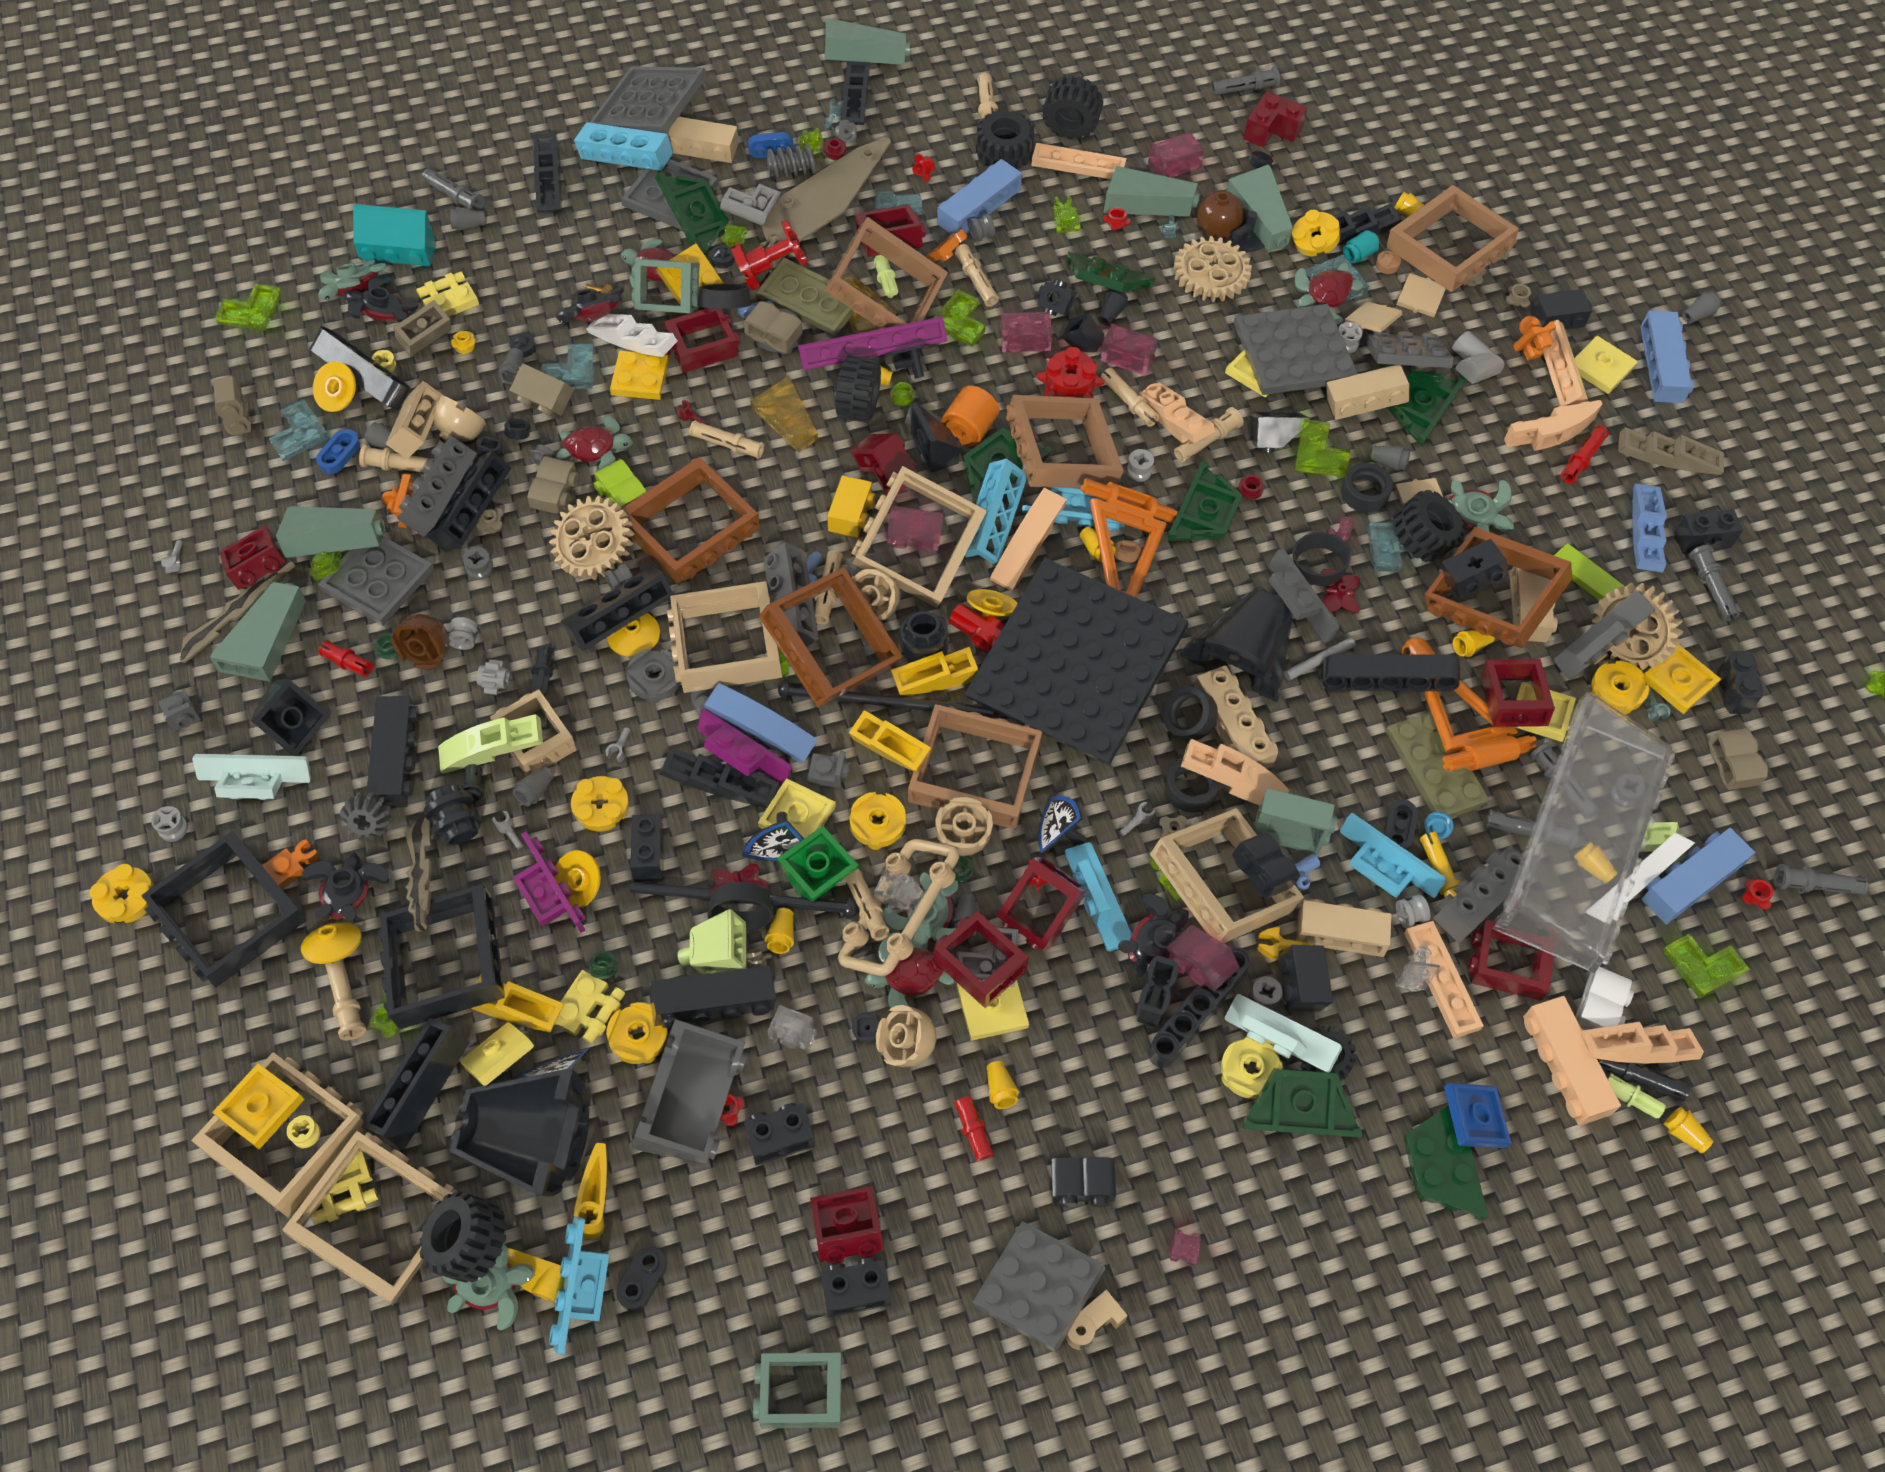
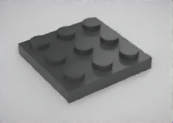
M669 159L662 171L645 169L621 198V202L624 207L681 229L655 176L659 172H663L665 176L677 178L678 175L690 179H704L708 181L712 191L718 186V178Z
M1385 330L1381 333L1376 331L1374 333H1366L1365 343L1376 363L1452 368L1454 358L1436 334L1423 333V336H1414L1411 332L1401 331L1398 334H1389Z
M382 536L379 546L349 550L318 583V586L324 593L384 626L433 572L434 567L427 560Z
M1022 1221L972 1303L977 1309L1057 1353L1105 1271V1266L1092 1257Z

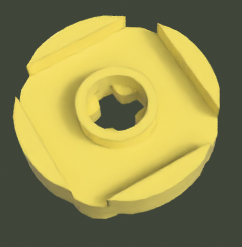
M1246 1037L1244 1040L1237 1041L1236 1043L1233 1042L1226 1049L1220 1068L1222 1082L1235 1094L1244 1098L1256 1099L1273 1068H1283L1282 1061L1280 1062L1270 1043L1265 1041L1261 1045ZM1251 1061L1255 1062V1068L1260 1070L1259 1073L1249 1074L1247 1069L1244 1068V1064L1249 1065Z

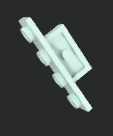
M195 754L192 758L198 780L218 781L215 786L216 797L274 799L282 782L309 783L312 778L309 761L305 756Z
M1240 994L1236 995L1225 1016L1227 1022L1248 1032L1247 1037L1261 1045L1266 1041L1274 1045L1272 1050L1286 1058L1293 1055L1327 1073L1331 1071L1342 1050V1046L1339 1043Z

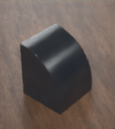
M1086 314L1070 319L1062 337L1069 345L1077 347L1080 351L1097 352L1105 334L1092 317Z

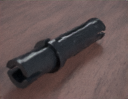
M1597 1059L1602 1070L1613 1073L1626 1082L1629 1080L1683 1102L1686 1100L1685 1096L1688 1097L1690 1083L1672 1078L1637 1063Z

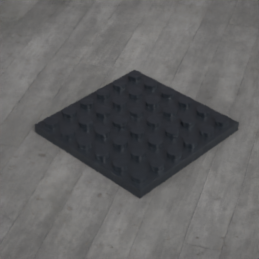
M1044 558L965 692V696L1022 725L1040 730L1043 735L1110 766L1187 630L1189 622L1168 611Z

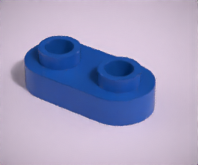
M786 132L756 134L748 140V152L755 158H766L767 151L770 148L775 155L778 147H781L784 154L787 146H790L792 151L794 150L793 137Z
M343 429L332 436L316 456L317 464L322 472L334 474L342 470L360 448L357 434L352 430Z

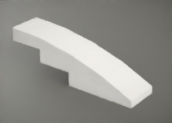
M608 314L601 319L593 321L586 328L588 333L609 343L646 355L663 357L677 342L673 333L657 332L652 324L636 323L632 315Z

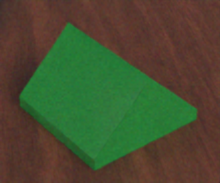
M824 826L818 828L777 858L779 865L796 893L811 901L816 900L859 868L855 860Z

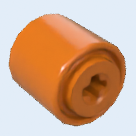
M966 386L962 388L941 418V423L950 429L953 437L958 438L961 445L976 446L999 415V406L993 396L984 389L977 386Z

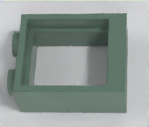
M635 259V264L632 267V276L635 279V289L632 291L634 309L678 313H694L698 311L699 262ZM647 266L681 268V305L647 303Z
M1266 788L1256 815L1253 830L1257 835L1264 832L1268 833L1275 839L1278 845L1319 855L1322 846H1328L1331 833H1334L1337 817L1333 816V804Z
M761 1353V1363H755L754 1373L755 1384H760V1398H754L753 1418L759 1419L761 1429L841 1428V1353ZM827 1365V1413L769 1414L771 1366Z

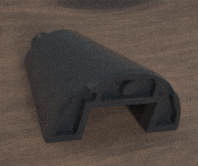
M1255 587L1253 591L1247 593L1186 644L1180 656L1202 667L1207 663L1209 655L1221 659L1256 676L1252 691L1277 702L1281 692L1293 614L1281 598L1267 592L1262 587Z
M563 1069L466 1089L464 1099L459 1106V1114L463 1117L461 1127L455 1129L451 1136L450 1152L536 1195L550 1197L560 1193L563 1190L561 1186L563 1182L571 1181L574 1177L587 1141L589 1106L583 1105L582 1095L586 1093V1089L581 1077L573 1069Z

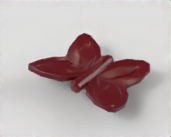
M1323 569L1321 574L1334 573L1336 570ZM1345 575L1338 582L1328 585L1325 592L1330 595L1325 596L1322 602L1330 613L1336 612L1340 608L1353 613H1359L1358 603L1352 597L1356 594L1354 589L1360 583L1358 576Z
M750 864L744 867L740 873L738 871L730 873L717 868L711 871L712 879L716 883L711 889V894L719 886L732 882H747L763 888L770 887L767 881L758 878L759 867L757 864Z

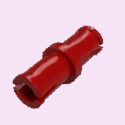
M328 640L322 643V645L328 647V650L321 646L319 647L318 652L321 657L335 662L337 667L343 670L349 669L363 678L370 675L364 671V668L371 672L373 670V663L355 655V652L349 648L343 649Z
M966 1096L958 1099L953 1104L963 1125L961 1129L964 1137L967 1136L975 1155V1160L978 1162L990 1158L994 1155V1152L984 1131L986 1128L985 1122L980 1120L972 1097Z

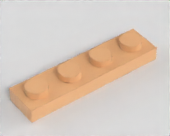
M1036 143L1031 166L1112 179L1116 166L1125 168L1126 158Z
M1556 320L1554 322L1556 328L1550 333L1554 344L1542 351L1560 406L1580 404L1588 400L1564 325L1559 320Z
M1434 921L1407 928L1404 935L1453 1039L1481 1030L1484 1025Z

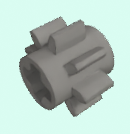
M490 659L485 665L479 666L476 681L477 685L484 687V693L497 695L498 692H501V689L508 687L510 671L502 667L503 661Z

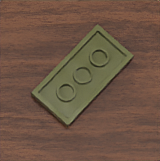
M786 258L782 259L756 292L759 299L765 302L770 300L777 308L790 310L799 319L834 336L840 332L854 314L851 308L824 291L830 281L829 279Z
M1431 711L1387 727L1386 734L1432 813L1444 812L1453 818L1487 806L1490 800L1473 771H1469L1466 768L1454 771L1443 768L1445 763L1442 758L1459 751L1446 754Z

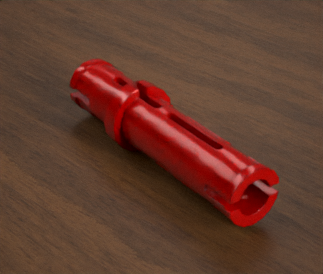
M1595 426L1577 453L1571 455L1568 465L1560 474V477L1564 478L1563 481L1565 483L1573 484L1580 473L1589 467L1591 458L1609 436V431L1604 433L1607 429L1605 426Z

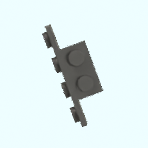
M1279 549L1269 564L1273 571L1269 582L1296 620L1306 618L1323 643L1330 642L1338 631L1339 624L1286 551Z
M1634 591L1555 657L1554 662L1568 679H1574L1592 663L1597 664L1608 655L1606 651L1612 646L1617 647L1629 638L1628 633L1654 613L1655 607L1641 591Z

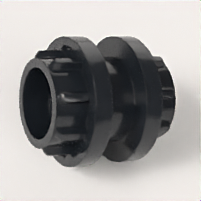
M918 611L903 621L900 628L901 650L909 662L917 661L941 651L946 656L948 652V628L946 622L934 612Z
M452 784L436 789L427 796L423 813L427 820L437 822L431 828V832L435 839L441 840L442 844L447 846L459 845L471 840L478 834L482 817L478 810H469V807L474 802L470 791L464 790L462 786Z

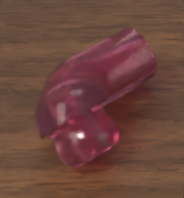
M1343 517L1339 530L1335 532L1334 529L1330 528L1324 533L1333 534L1345 541L1351 536L1354 521L1350 517Z

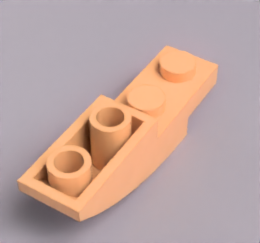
M1160 382L1151 384L1145 390L1138 393L1139 396H1144L1147 399V404L1160 415L1158 422L1182 443L1188 440L1196 443L1215 432L1214 424L1188 408L1184 397Z
M1598 400L1592 402L1585 401L1569 406L1562 405L1554 408L1551 416L1548 418L1541 417L1531 421L1515 422L1510 425L1504 441L1507 447L1531 443L1534 451L1559 445L1585 430L1595 420L1602 402Z
M1193 739L1187 744L1181 767L1230 786L1229 793L1260 806L1266 788L1285 793L1289 792V789L1273 773L1248 756L1230 747L1220 744L1218 749H1215Z

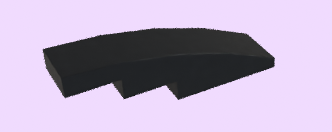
M847 61L842 120H849L850 123L853 122L855 125L865 124L870 62Z
M557 134L533 135L537 212L561 211V182Z
M1392 203L1374 211L1367 207L1351 215L1347 211L1334 215L1339 221L1340 240L1337 246L1346 244L1349 240L1366 230L1378 235L1398 225L1401 219ZM1319 231L1313 232L1312 237L1321 235Z
M673 747L670 748L659 774L713 795L768 808L779 785V782L756 772L746 776L728 763L722 764L701 754L696 758Z

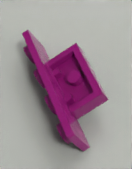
M704 709L700 713L698 731L707 736L704 748L746 776H749L757 769L772 780L779 782L781 786L786 778L790 779L792 766L784 759L773 754L761 744H758L708 710Z
M525 831L521 835L537 863L512 878L541 926L568 912L580 933L584 932L586 929L581 921L586 919L577 904L574 906L570 905L567 899L572 897L563 881L558 884L554 876L559 873L551 860L544 861L540 855L545 850L538 838L531 839Z

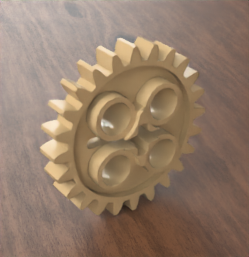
M1210 236L1209 241L1201 237L1199 243L1192 239L1191 245L1185 243L1184 248L1179 249L1178 255L1175 256L1173 272L1176 273L1175 280H1180L1179 287L1186 286L1185 293L1193 291L1194 298L1200 294L1202 295V301H1205L1207 297H1211L1212 302H1215L1216 297L1224 301L1226 295L1233 299L1234 293L1240 295L1242 289H1246L1247 282L1250 280L1252 265H1249L1250 258H1245V251L1238 252L1239 245L1231 247L1230 240L1227 243H1223L1221 237L1218 241H1214V238Z
M587 496L586 503L577 499V507L574 508L569 504L568 509L570 512L567 514L562 511L560 512L563 519L562 521H554L558 529L551 530L550 533L556 538L550 540L549 543L555 547L551 550V553L556 557L554 561L566 573L569 572L575 578L579 576L583 580H586L589 575L593 580H596L598 572L605 577L604 572H606V569L609 568L614 571V564L616 562L619 564L623 563L620 557L621 555L630 554L625 550V547L633 545L628 537L633 536L634 532L629 528L633 525L627 518L629 515L622 510L621 506L613 503L609 498L604 501L600 496H597L594 501L590 496ZM603 518L602 522L597 525L598 521ZM610 541L609 545L604 548L606 542ZM586 551L585 555L580 558L581 554Z
M1629 583L1625 588L1620 585L1608 592L1606 597L1598 602L1600 606L1594 612L1599 616L1595 617L1592 622L1596 624L1634 591H1641L1656 610L1628 633L1629 638L1617 647L1612 646L1609 649L1612 652L1610 659L1613 660L1618 656L1620 661H1629V663L1635 666L1639 664L1642 670L1649 665L1654 668L1659 663H1664L1669 658L1668 656L1676 652L1675 647L1681 643L1677 637L1683 634V631L1676 627L1683 621L1674 619V615L1679 610H1670L1669 606L1673 601L1664 602L1662 600L1664 592L1656 596L1654 594V586L1645 591L1644 583H1641L1636 588L1633 583ZM1651 617L1655 618L1658 624H1655ZM1642 640L1646 641L1649 647L1645 646Z

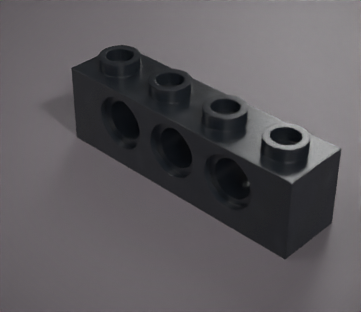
M493 451L477 457L456 488L437 523L426 536L445 552L462 547L511 470V467Z
M650 566L561 620V623L572 642L584 652L664 603L674 593L664 574L655 567Z

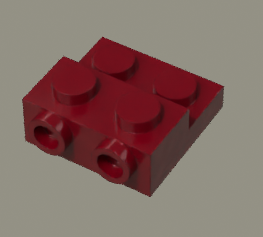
M266 525L219 551L225 573L238 590L243 587L252 586L260 577L267 573L276 572L286 563L281 550L276 545L273 535Z
M872 1186L810 1198L820 1262L828 1261L831 1264H838L845 1257L860 1255L863 1258H869L874 1256L877 1251L884 1250Z

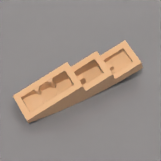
M1043 488L1001 556L990 577L991 581L1012 592L1039 554V548L1051 532L1053 523L1066 505V498Z
M1640 1022L1582 1031V1036L1593 1057L1596 1059L1627 1063H1669L1701 1059L1704 1052L1690 1028L1668 1031L1665 1025L1643 1028Z

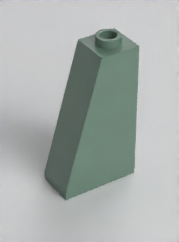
M826 18L825 59L905 65V56L910 54V42H906L905 33Z
M1266 165L1230 178L1226 191L1236 195L1241 201L1245 221H1247L1248 212L1255 211L1257 213L1254 233L1265 245L1268 252L1289 245L1293 226L1271 167Z
M1116 166L1106 193L1103 213H1108L1112 208H1121L1127 214L1190 217L1192 207L1197 208L1200 194L1196 193L1198 183Z
M291 506L286 509L276 537L284 557L289 558L379 546L382 536L385 535V524L382 519H379L376 509Z
M273 582L212 652L210 659L218 672L271 682L306 603L298 586L292 583L282 584Z

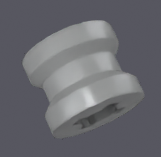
M1345 322L1338 329L1348 352L1353 353L1358 349L1363 331L1358 324Z
M1134 450L1129 456L1127 474L1132 480L1143 482L1148 480L1152 474L1154 457L1147 450Z
M465 617L452 619L450 622L451 632L448 634L449 645L460 650L473 648L475 644L473 635L477 632V623Z
M162 807L152 816V826L165 841H178L187 833L188 823L175 807Z
M1421 894L1413 896L1409 901L1402 899L1396 902V913L1404 928L1413 927L1416 922L1423 924L1430 921V909L1426 899Z

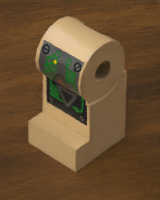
M1105 1290L1080 1311L1066 1335V1340L1072 1348L1084 1350L1091 1345L1094 1335L1108 1323H1111L1117 1329L1126 1321L1128 1315L1110 1293Z

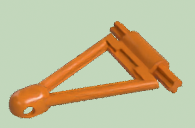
M1086 478L1081 486V491L1084 494L1095 497L1090 499V505L1106 584L1121 591L1106 518L1149 532L1127 589L1122 591L1137 598L1167 523L1165 522L1174 523L1178 512L1174 508L1159 504L1157 498L1112 482L1105 485Z
M1419 637L1409 639L1402 647V654H1406V648L1408 647L1410 654L1436 655L1430 645ZM1460 680L1459 687L1454 691L1492 724L1487 703ZM1424 691L1446 754L1459 751L1442 758L1445 763L1443 765L1445 770L1454 771L1466 768L1469 771L1516 760L1520 754L1537 749L1535 744L1537 739L1535 736L1530 737L1528 735L1515 738L1519 732L1514 727H1489L1454 736L1438 691Z

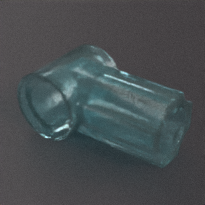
M880 191L876 195L875 210L910 204L913 211L919 215L922 214L921 195L896 196L891 191Z

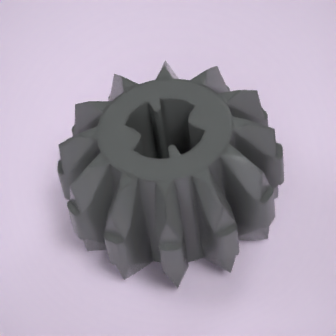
M360 791L356 793L355 797L352 795L348 797L344 803L345 806L340 810V816L343 817L341 826L349 827L348 835L356 833L359 840L366 836L371 841L376 835L381 836L384 834L387 826L390 824L392 817L389 815L390 806L382 804L384 797L374 798L373 791L368 793L367 796Z

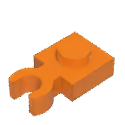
M963 229L954 232L926 256L932 262L938 260L944 262L954 255L952 250L968 236Z
M303 840L297 844L293 853L284 849L262 866L279 887L283 889L302 875L304 870L302 866L304 864L314 863L320 856L315 849L309 854H304L311 846L307 840Z

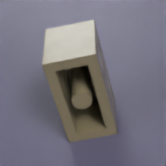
M435 300L394 326L395 338L410 357L451 330L450 318Z
M522 363L509 391L517 395V401L527 406L534 403L538 405L537 410L551 416L552 413H556L562 416L574 389L565 382Z

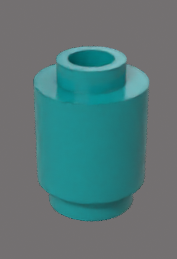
M1366 230L1346 243V246L1343 247V254L1350 263L1360 262L1378 251L1379 239L1375 233Z

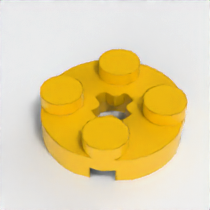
M1317 210L1306 212L1305 216L1295 223L1292 230V239L1297 251L1311 257L1317 256V253L1323 251L1325 254L1332 251L1340 240L1339 221L1334 216L1325 212H1318ZM1319 231L1321 235L1312 237L1313 232Z
M1616 661L1615 664H1608L1607 662L1598 668L1592 678L1591 696L1606 708L1627 715L1632 710L1639 708L1645 701L1649 693V684L1646 686V682L1643 679L1645 675L1635 665L1625 661ZM1622 683L1624 690H1619L1615 685Z
M597 776L579 781L577 789L571 798L573 815L579 823L583 824L588 830L602 832L616 827V823L622 817L624 820L629 811V798L620 780L606 776ZM598 799L608 801V803L602 805L601 809H597L596 804H593Z
M876 792L867 793L858 798L851 808V832L859 842L868 845L870 849L878 850L895 843L905 831V809L902 803L893 795L887 793L886 796L876 795ZM876 815L878 818L883 816L885 818L883 823L878 825L872 823V816Z
M121 864L105 873L91 887L92 905L95 911L109 923L121 921L125 923L134 922L147 913L144 909L149 905L141 895L154 887V883L143 870L131 867L129 864ZM128 890V897L125 900L121 897L117 899L121 891Z
M641 1002L630 1004V1007L622 1011L619 1009L615 1012L608 1023L606 1033L611 1051L620 1060L631 1064L652 1063L664 1050L669 1037L668 1028L662 1026L654 1027L651 1005ZM638 1027H643L644 1037L638 1040L633 1039V1035L630 1034L631 1030L636 1031Z

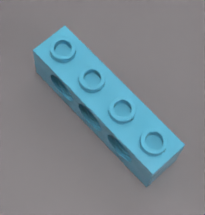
M586 122L574 140L581 159L662 171L673 154L668 134Z

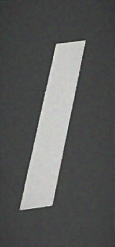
M1674 833L1586 910L1584 914L1604 924L1695 842Z

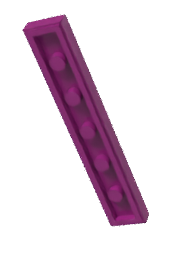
M943 317L799 345L798 350L804 371L843 363L847 355L868 358L916 346L942 343L948 340Z

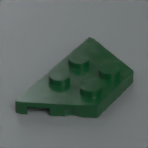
M659 172L655 179L690 246L697 244L703 254H705L729 223L723 210H720V204L708 181L698 178L690 179L678 175L677 178L665 176V173Z
M1068 252L1066 263L1071 264L1070 269L1074 272V276L1077 279L1119 292L1140 290L1142 285L1152 288L1154 285L1155 277L1131 271L1126 265H1112L1106 263V260L1100 257L1088 258L1072 252Z
M1412 371L1407 378L1409 383V402L1390 406L1388 409L1417 443L1423 446L1465 384L1466 378L1464 376H1459L1458 379L1444 378V374L1440 373L1428 374L1422 371Z
M1005 428L999 429L963 456V464L975 505L989 463L1008 459L1023 470L1021 458L1017 455V445L1015 439L1011 436L1010 430ZM1037 445L1043 462L1052 455L1053 450L1048 446L1043 448ZM1012 473L1009 477L1011 485L1018 479Z
M1202 461L1169 531L1167 540L1224 539L1241 502L1242 494L1234 487H1231L1221 475L1216 476L1208 469L1209 464Z
M1273 1068L1242 1122V1128L1249 1130L1362 1138V1131L1356 1123L1350 1102L1346 1098L1340 1078L1335 1072L1327 1073L1325 1071Z
M1448 1105L1403 1137L1417 1198L1430 1203H1439L1444 1208L1455 1212L1460 1210L1472 1214L1478 1220H1486L1489 1216L1470 1146L1458 1145Z

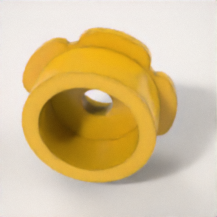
M459 331L453 335L451 345L458 353L467 354L475 348L476 339L471 332Z

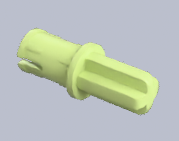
M877 255L873 261L878 273L877 280L881 283L884 294L888 298H893L894 295L898 294L895 272L891 269L887 258Z
M1610 1073L1607 1079L1616 1097L1627 1103V1107L1633 1105L1654 1118L1662 1116L1666 1108L1664 1103L1640 1091L1641 1086L1637 1085L1635 1087Z

